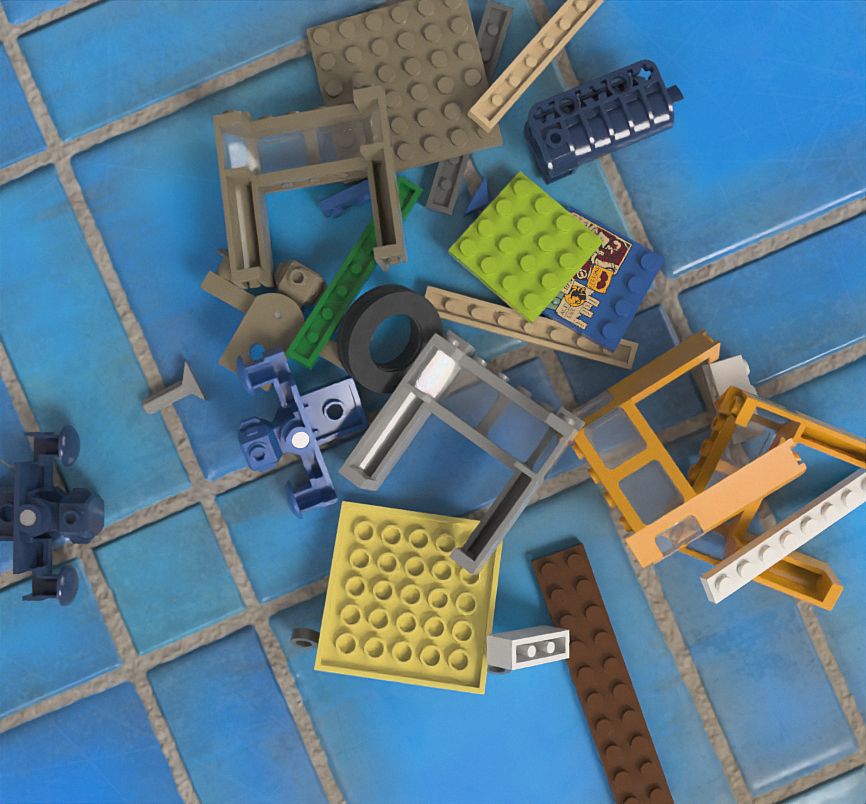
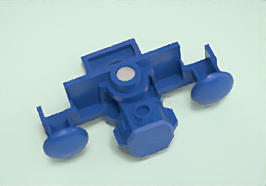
M281 346L262 352L263 358L244 364L240 355L236 360V372L244 390L249 395L256 396L255 388L273 382L280 400L274 411L273 421L263 418L259 419L254 416L241 421L240 426L236 430L237 438L249 469L262 473L275 468L276 463L279 462L281 456L286 452L301 455L310 483L293 489L290 481L286 482L285 497L292 513L299 519H304L303 512L339 502L319 445L369 427L353 377L348 375L299 393ZM338 404L342 407L341 412L337 416H329L327 414L329 406Z

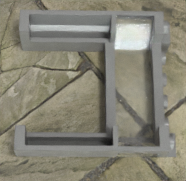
M448 330L443 338L436 333L433 335L338 472L358 488L377 491L431 413L515 473L463 547H455L449 556L457 564L474 575L479 574L585 422L562 406L555 415L553 414L555 409L542 400L537 404L529 399L532 396L529 391L520 385L516 389L507 383L509 378L500 371L495 370L492 373L485 368L487 363L475 354L473 355L476 349Z

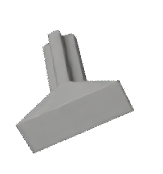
M185 361L183 380L144 399L142 405L147 414H153L190 394H194L205 401H209L190 362Z

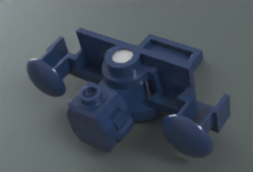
M66 425L60 435H54V432H24V436H34L33 461L14 462V486H0V541H13V574L32 571V593L22 596V601H43L48 598H57L61 606L70 605L78 592V573L72 565L66 564L61 568L59 574H52V542L64 536L69 538L73 544H88L95 536L100 534L104 527V500L98 494H94L90 488H73L69 495H66L59 486H53V457H59L61 463L65 467H69L76 462L80 453L78 432L70 425ZM8 506L14 508V519L12 521L7 519L5 515V510Z

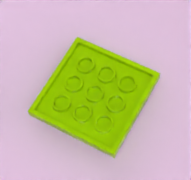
M519 171L451 246L448 254L532 324L604 241Z

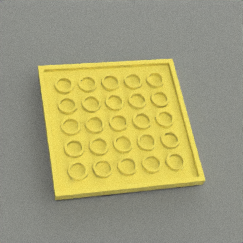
M342 501L314 670L484 695L488 668L487 635L492 634L503 540L479 574L472 575L449 556L455 547H463L480 521Z

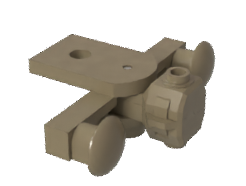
M217 249L215 252L223 256V259L215 273L209 270L200 288L246 314L218 363L237 374L236 360L238 356L241 355L244 364L253 362L250 351L255 345L263 346L265 351L281 346L287 361L288 358L285 353L306 322L303 311L305 308L318 303L327 289L326 280L295 260H288V262L280 263L274 273L278 292L255 297L232 283L228 249ZM330 339L320 356L344 369L337 352V339L335 342ZM273 382L263 385L261 388L270 391Z

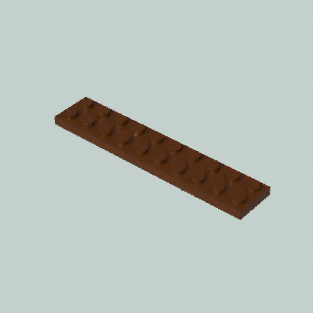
M578 543L531 560L553 626L569 630V658L565 660L615 803L674 804L583 543Z

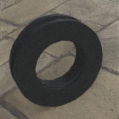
M382 285L365 292L349 307L338 330L337 352L343 368L351 377L367 389L377 393H393L433 335L436 333L442 337L443 331L440 315L428 299L402 285ZM396 314H405L409 319L411 332L409 342L404 351L394 360L387 363H374L370 356L369 347L371 337L376 328L386 318ZM434 346L431 348L408 383L414 385L428 373L436 361L440 350Z

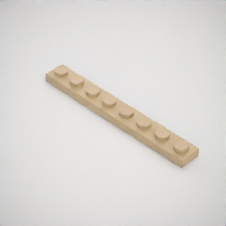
M567 0L469 110L467 115L489 133L605 0Z
M427 286L425 298L435 306L440 319L618 368L632 369L638 343L621 339L618 347L612 353L554 320L538 316L530 324L514 309Z

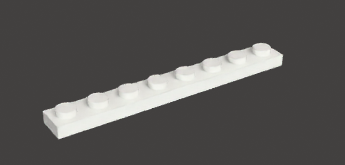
M861 467L701 575L700 579L708 600L717 604L866 501V469Z

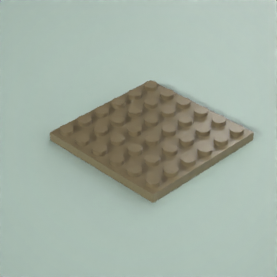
M408 0L306 29L326 107L338 106L343 101L354 102L352 90L360 89L363 85L374 84L376 86H384L387 102L388 132L394 154L396 173L503 145L498 123L487 133L467 115L469 110L489 89L467 0ZM380 113L374 118L376 143L383 142ZM358 124L330 129L338 161L363 156L360 146L368 144L364 125ZM368 177L346 180L343 183L347 187L365 181Z

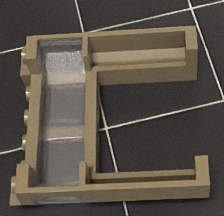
M374 84L363 85L360 89L352 90L354 102L343 101L338 106L332 107L316 106L310 111L305 112L289 111L283 116H262L255 120L249 111L241 112L237 110H226L222 114L213 116L232 283L241 289H248L249 283L250 288H257L262 284L269 290H277L265 194L368 177L377 241V247L373 248L376 262L384 272L389 271V265L399 264V259H401L402 263L408 262L384 86H376Z

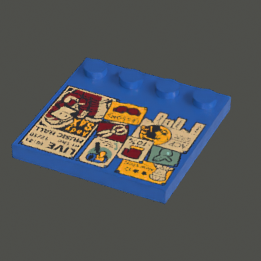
M570 206L568 212L604 242L545 308L542 314L613 353L666 258Z

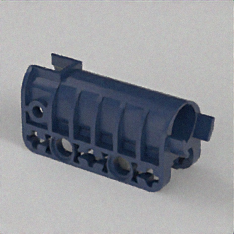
M645 59L534 104L529 110L523 134L537 169L545 184L548 185L575 174L581 165L671 129L674 125L672 104L683 100L684 97L676 85L666 88L656 64L651 60ZM641 68H643L645 72H651V74L648 77V80H646L645 77L637 76L640 73ZM616 78L622 79V80H620V81H617V82L611 84V81H612L613 79H616ZM562 100H570L566 103L559 105L560 101Z

